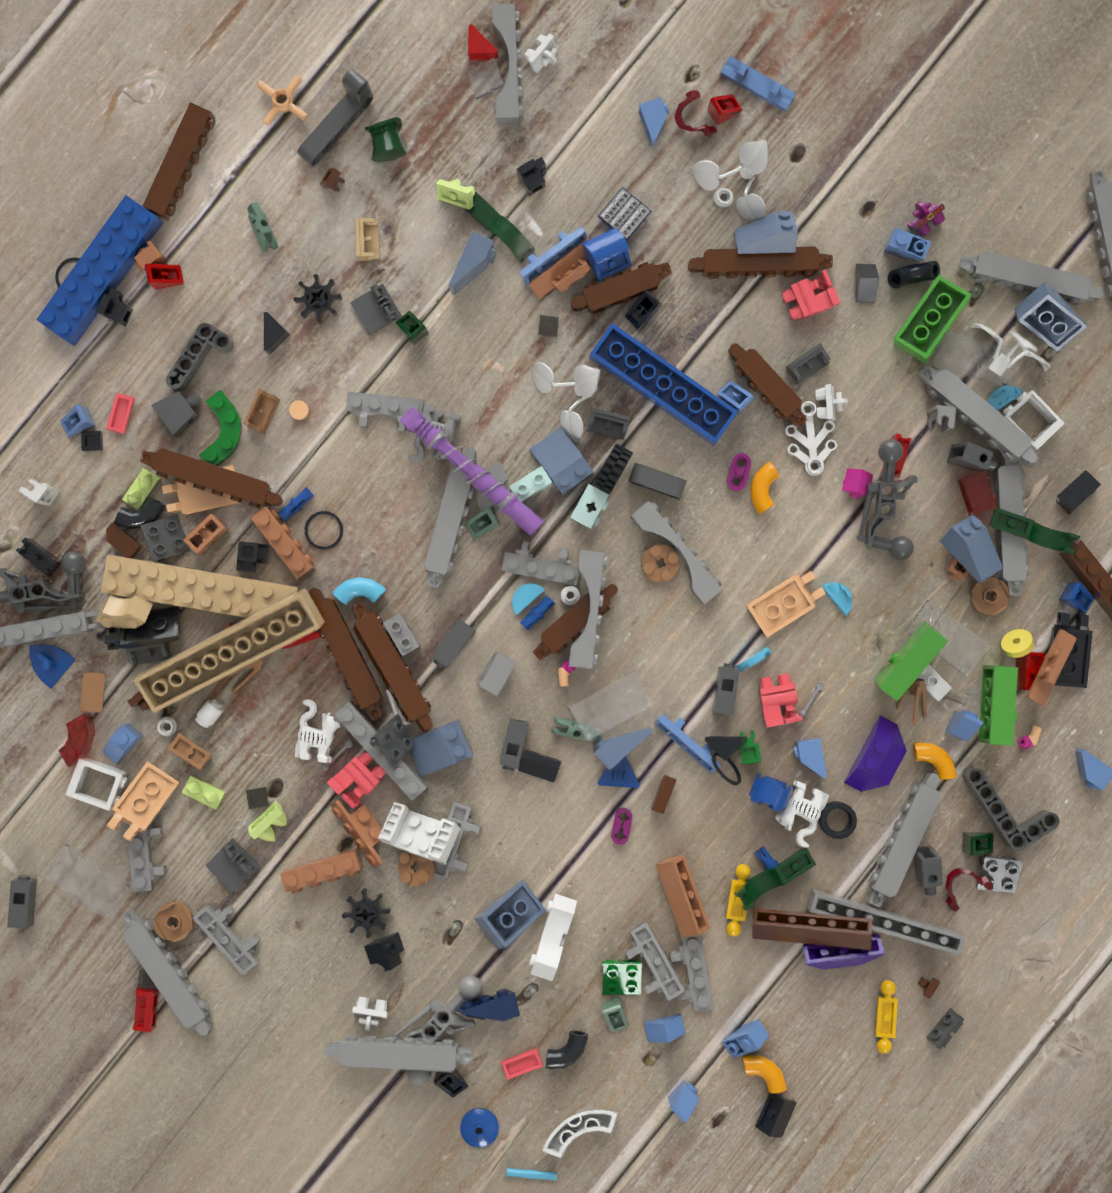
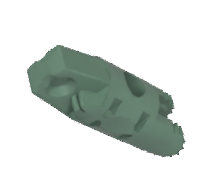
M258 202L251 203L247 207L248 218L261 250L267 251V241L272 249H277L278 244L265 213L262 212Z
M555 716L554 722L567 727V729L552 727L551 733L589 742V740L600 741L601 730L595 729L589 724Z

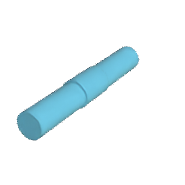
M507 1168L506 1176L557 1180V1172Z

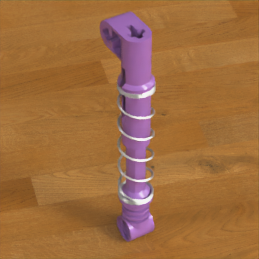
M411 406L399 420L413 434L416 433L417 437L420 436V440L424 439L423 442L427 449L438 450L441 453L439 460L446 457L454 464L453 472L458 469L466 475L467 484L471 483L480 491V496L485 495L494 503V508L499 507V512L502 514L506 513L529 536H532L544 522L518 500L516 493H510L504 487L503 482L499 483L490 475V470H484L479 464L476 465V458L468 460L462 454V446L453 447L448 442L449 434H445L441 428H433L434 425L426 421V418L414 407Z

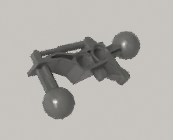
M889 439L882 442L878 449V455L884 462L882 480L867 485L868 492L862 513L863 517L856 539L865 542L867 549L871 550V547L887 550L893 558L905 560L912 555L914 549L913 543L909 538L899 536L890 540L875 536L876 529L886 520L895 519L896 501L904 500L905 493L918 481L915 475H910L904 480L894 481L895 463L901 459L903 447L897 440ZM887 485L891 486L892 491L890 494L884 495L882 492L883 488ZM873 492H877L875 513L867 524L866 536H863L862 533L866 517L869 513ZM889 505L890 511L882 514V506Z
M76 551L68 552L62 557L61 567L68 574V594H63L52 588L49 579L29 583L26 575H17L14 572L8 571L7 568H0V577L4 579L8 589L0 592V603L10 602L19 613L52 609H77L78 598L85 596V593H80V573L83 572L86 566L85 557ZM38 585H41L43 588L41 595L36 590ZM19 589H22L24 592L23 598L18 596ZM40 598L54 601L70 599L71 605L27 606L26 601Z

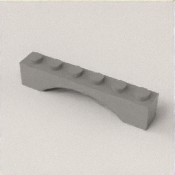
M515 3L492 4L493 31L502 41L509 57L507 80L496 98L497 125L520 124L519 117H523V105H519V98H522V86H518V79H522L521 67H517V61L521 60V49L517 48V42H520V30H516V23H520L519 11H515Z
M649 501L646 502L630 518L642 532L652 533L663 538L680 553L689 571L691 591L702 605L706 604L722 591L720 587L722 583L716 576L712 577L708 573L710 569L703 561L699 562L697 560V553L691 546L688 548L683 543L685 541L684 537L679 532L675 533L671 528L673 524L667 517L663 518L659 514L660 508L654 502L652 504Z
M580 550L578 570L588 587L590 612L584 631L571 646L570 667L593 669V665H597L598 653H594L595 645H599L600 634H596V628L601 625V615L598 614V607L603 605V595H600V587L604 588L605 576H602V568H606L607 557L604 556V552Z
M352 701L346 703L334 714L412 801L429 786L403 759L391 768L381 748L370 745V739L377 731Z

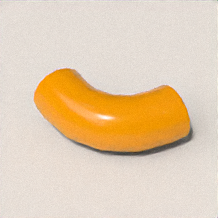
M770 462L764 464L755 473L750 485L751 501L758 515L774 505L769 495V488L780 476L774 465Z
M913 743V755L916 762L924 761L931 763L941 780L957 778L953 760L943 748L933 743Z
M761 1055L742 1056L746 1076L758 1075L762 1077L767 1084L769 1093H781L787 1090L782 1070L772 1060Z

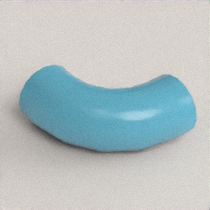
M357 577L346 580L335 588L332 593L345 605L353 598L359 596L366 597L375 603L386 591V588L372 579Z

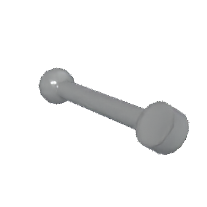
M822 683L816 684V689L808 703L799 712V716L802 718L806 717V712L819 690L824 688Z
M347 741L345 746L333 757L331 763H324L322 765V770L327 771L329 766L345 750L353 746V742Z

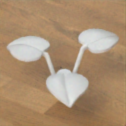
M766 140L743 144L739 149V159L743 166H739L723 175H719V167L712 161H699L692 166V173L697 183L703 189L709 191L719 186V179L739 171L744 179H749L744 191V197H739L736 201V208L739 215L750 223L763 218L766 212L765 203L760 196L753 193L748 195L750 186L755 180L754 175L762 173L767 166L768 150Z
M978 323L971 325L974 328L984 329L997 341L998 346L992 357L994 360L988 368L999 376H1002L1007 368L1009 369L1011 365L1023 356L1035 358L1043 367L1044 372L1050 368V364L1046 360L1027 350L1029 348L1037 352L1038 349L1019 334L1012 331L1009 332L1018 342L1007 355L1001 353L998 356L1004 340L985 325ZM1021 345L1023 352L1010 362L1011 359L1009 357Z
M534 363L533 379L539 391L548 393L551 391V386H575V393L581 396L569 408V412L564 410L560 415L562 430L572 441L579 443L583 433V422L579 414L573 412V409L597 391L600 370L579 365L574 370L575 382L554 383L552 382L554 379L552 370L544 363Z

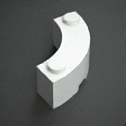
M555 894L553 901H548L546 912L549 913L536 955L532 954L529 965L532 966L531 975L553 981L562 953V946L574 916L576 900Z
M594 1109L575 1114L562 1122L552 1132L542 1151L562 1158L571 1142L581 1134L590 1131L612 1133L619 1113L605 1109Z

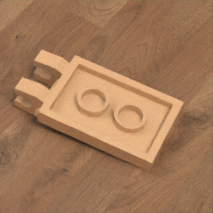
M234 465L222 467L236 472ZM175 482V484L162 486L163 494H178V503L166 505L167 511L170 514L182 512V514L185 513L188 516L240 504V502L231 500L229 495L223 494V497L212 494V490L205 488L204 491L193 487V483L186 482V485Z
M812 571L801 577L794 574L746 605L766 637L771 636L815 608L816 600L826 594L822 587L810 594L805 586L806 583L816 578Z
M147 761L112 808L114 816L107 826L116 831L123 820L130 825L123 837L131 842L138 831L141 833L146 831L180 783Z

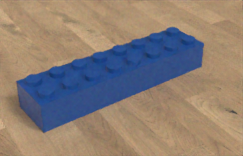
M125 195L36 320L68 343L76 346L99 314L96 310L103 295H108L111 288L116 289L134 265L136 260L134 257L137 255V252L141 248L147 247V242L152 240L163 222Z
M611 323L590 353L589 359L713 446L738 413L737 410L613 323Z

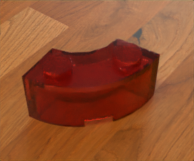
M90 713L82 714L66 723L68 739L65 745L58 751L67 767L76 765L78 759L86 757L91 750L93 736H95V726Z

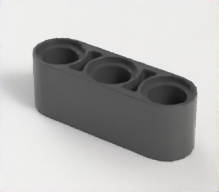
M634 463L628 480L635 485L679 500L687 483L682 478L639 463Z

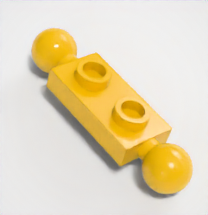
M740 864L736 867L735 873L738 880L731 879L725 917L731 919V922L726 926V932L732 937H736L741 933L739 921L745 922L747 910H743V903L740 897L735 895V892L747 882L746 879L751 874L750 867L746 864Z
M885 980L880 986L884 996H877L874 1034L876 1037H881L876 1047L882 1054H888L892 1050V1043L889 1038L896 1037L898 999L892 997L896 992V985L890 980Z

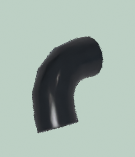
M929 261L900 267L889 272L887 281L895 289L915 283L932 281L940 275V266L937 261Z
M148 497L143 507L137 510L121 507L116 515L114 524L129 529L141 528L140 525L156 521L166 505Z
M576 1030L570 1031L568 1041L564 1047L560 1049H547L545 1069H564L574 1064L584 1053L588 1041V1033Z

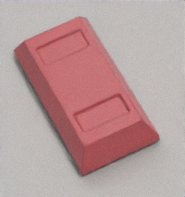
M116 393L106 427L107 430L125 435L135 401L134 397Z
M537 1048L501 1061L507 1080L544 1067Z

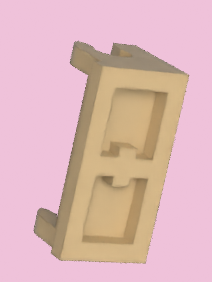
M355 218L356 256L358 260H380L378 221H375V218Z

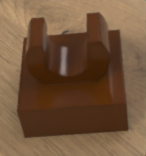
M329 168L320 185L325 189L339 192L340 189L335 186L336 181L345 183V180L339 177L341 172L336 168Z
M140 691L127 701L131 707L139 705L142 711H147L150 708Z
M921 977L918 984L926 989L923 995L930 999L941 981L933 978L930 982Z

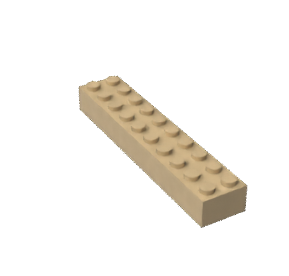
M108 554L101 593L129 598L136 595L147 601L245 618L302 590V588Z
M306 588L140 673L133 681L152 712L155 713L319 629L325 621Z

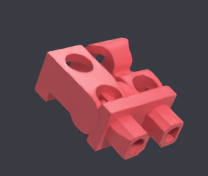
M826 269L822 271L817 279L812 281L808 278L792 284L788 290L781 294L785 304L794 301L797 306L788 310L791 320L800 318L804 320L839 306L841 303L835 288L832 287L833 285ZM814 290H823L824 292L815 295Z
M788 673L777 675L779 686L774 687L772 686L771 676L760 678L758 693L765 728L803 721V718L795 712L794 704L798 703L795 683H791ZM782 705L785 706V713L783 717L781 715L780 706Z
M367 751L360 756H355L339 773L327 782L338 795L343 794L354 783L357 784L356 789L341 796L352 809L360 805L364 794L369 795L383 781L381 778L386 773L379 764L374 769L368 765L374 758Z

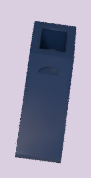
M507 989L498 990L492 996L483 995L475 1002H463L461 1007L455 1008L456 1012L460 1014L502 1022L520 1016L515 992Z

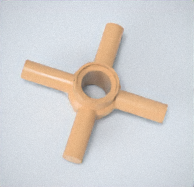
M296 75L286 90L277 89L275 91L263 81L258 83L257 87L269 95L273 103V108L263 120L264 124L269 126L279 112L286 113L289 111L303 121L306 120L308 114L293 104L291 96L303 81L299 76ZM282 98L287 99L283 104L278 103Z

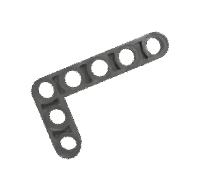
M350 69L342 79L346 95L298 148L297 154L311 166H315L373 100L368 81L354 69Z
M967 767L963 770V780L1008 847L1021 851L1058 827L1060 823L1059 817L1047 810H1042L1020 825H1017L984 772L975 767ZM975 771L977 777L971 781L970 774ZM986 787L987 794L982 797L980 792ZM997 804V811L992 813L991 807ZM1050 815V823L1045 824V818ZM1007 820V821H1008V826H1007V828H1006V829H1002V823H1003V821ZM1031 826H1034V833L1029 835V828ZM1018 836V843L1016 845H1013V838Z

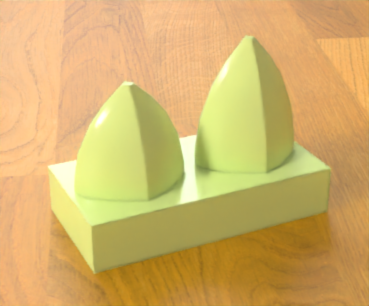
M440 179L436 182L438 200L469 210L474 206L473 196L475 189L473 186H460L459 179L449 182Z
M143 468L122 500L135 509L143 507L147 498L152 494L161 479Z
M190 775L182 793L217 810L226 791L194 775Z
M277 801L248 826L249 835L252 838L256 839L258 837L265 841H275V834L270 825H287L286 815L282 810V806Z

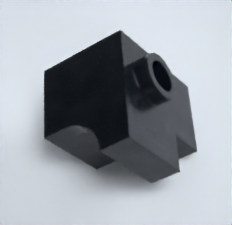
M542 157L537 160L531 159L517 168V177L529 197L545 188V180L542 173L546 169V163Z
M111 288L108 295H103L96 312L126 327L133 309L124 304V295L121 292Z
M239 541L236 570L256 573V564H266L268 545Z
M398 932L376 939L364 946L370 965L379 964L385 971H389L402 963L399 953L404 951V947Z

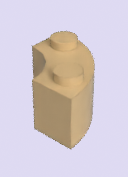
M110 594L104 601L95 621L107 628H137L145 623L153 604L136 595L131 598H120Z

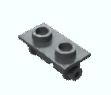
M949 1008L926 1038L941 1050L942 1047H946L952 1038L950 1035L951 1031L955 1034L964 1024L962 1022L965 1019Z

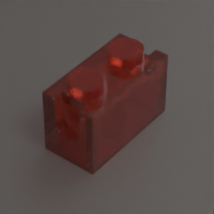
M985 471L957 480L969 516L996 508L997 499L995 494L991 492L989 486L991 485L990 478L985 474Z

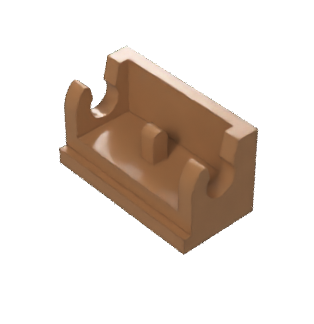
M258 389L243 424L265 434L281 399L262 389Z
M83 673L80 711L103 712L105 673Z
M178 733L168 747L169 751L202 772L205 769L206 763L212 758L211 753Z

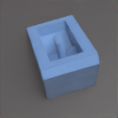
M733 381L728 382L717 393L725 403L738 411L737 415L754 399L752 394Z
M80 404L75 405L60 420L67 437H72L96 426L89 409Z
M681 1014L644 1021L648 1042L669 1043L685 1034Z

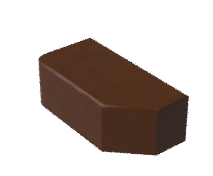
M113 522L106 529L107 542L125 557L134 558L143 548V545Z
M664 774L652 802L651 810L664 814L676 783L675 778Z

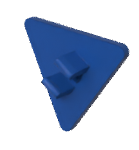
M626 756L611 770L607 768L598 780L599 786L639 788L640 786Z

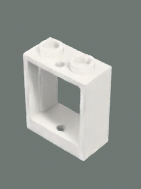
M1033 390L1028 393L1024 391L1021 396L1016 398L1018 402L1014 406L1009 405L1002 412L1004 417L1023 431L1010 417L1028 401L1049 423L1032 440V445L1029 448L1033 451L1039 449L1065 424Z
M87 757L79 758L66 795L110 811L120 799L121 790L128 783V778H126L128 772ZM89 768L116 777L107 802L80 793Z

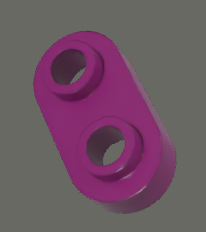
M739 453L731 461L727 486L732 491H740L746 486L751 467V459L747 454ZM739 460H742L744 462L743 467L738 466L737 463ZM733 479H738L739 485H734Z

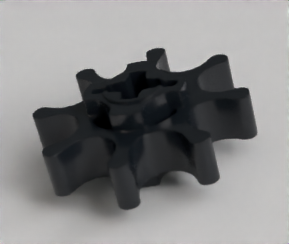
M314 274L315 282L312 286H305L302 281L298 283L301 288L305 289V294L300 298L294 297L293 300L296 304L301 302L306 304L305 310L301 312L303 318H306L310 312L317 313L316 320L321 324L323 322L321 318L323 312L330 311L333 316H337V312L331 308V303L334 300L341 301L343 298L341 294H330L331 287L335 285L333 279H330L328 284L323 286L319 284V276ZM315 297H321V301L315 300Z
M363 888L361 891L363 896L361 901L354 900L352 896L347 898L346 901L353 905V911L344 912L342 918H353L355 925L350 929V933H354L357 927H363L366 930V938H370L371 926L377 925L381 930L386 928V924L382 923L379 917L381 914H389L391 908L382 909L379 907L378 901L383 897V893H379L377 898L372 900L367 897V889ZM365 909L370 913L368 917H366V914H362Z

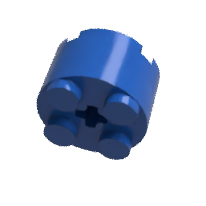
M756 773L749 792V796H751L750 801L757 804L767 803L769 804L768 808L775 811L785 809L793 786L790 785L787 788V783L769 776L760 778L761 774Z

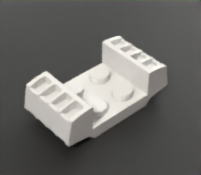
M394 802L378 838L381 842L403 851L446 864L461 828L442 818L439 821L410 811L406 805Z

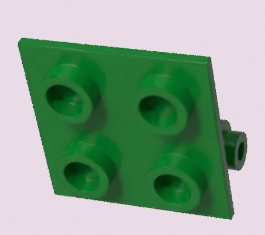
M606 959V961H602L603 995L641 994V961H637V959L627 960V962L626 959H623L622 963H620V959H618V963H616V960Z

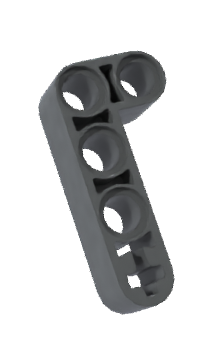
M209 323L200 324L166 377L167 385L177 392L184 391L211 348L213 347L222 353H229L234 348L233 340ZM211 329V334L208 337H204L205 330ZM227 339V345L220 347L221 340ZM200 345V352L194 354V348ZM190 361V362H191L190 368L187 369V370H184V368H183L184 364H185L186 362ZM177 379L180 383L176 384L174 381Z

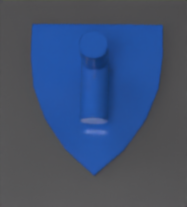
M39 644L29 646L32 668L39 679L50 689L53 688L76 660L63 649L52 645Z

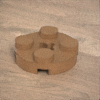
M653 545L642 556L641 566L643 572L651 581L658 583L669 581L675 577L679 570V556L668 545ZM662 558L666 566L658 569L655 561Z
M989 577L981 583L977 581L969 591L972 606L983 615H997L1008 606L1010 598L1008 586L1000 579ZM987 592L994 593L993 601L986 599Z
M406 851L401 853L398 862V872L401 881L413 887L426 885L431 877L435 875L436 861H431ZM416 861L417 864L421 866V868L418 869L417 872L413 868Z
M182 902L167 903L157 911L154 929L158 936L164 940L167 939L171 942L180 941L188 936L194 927L193 913ZM171 917L178 919L177 927L174 924L170 925Z

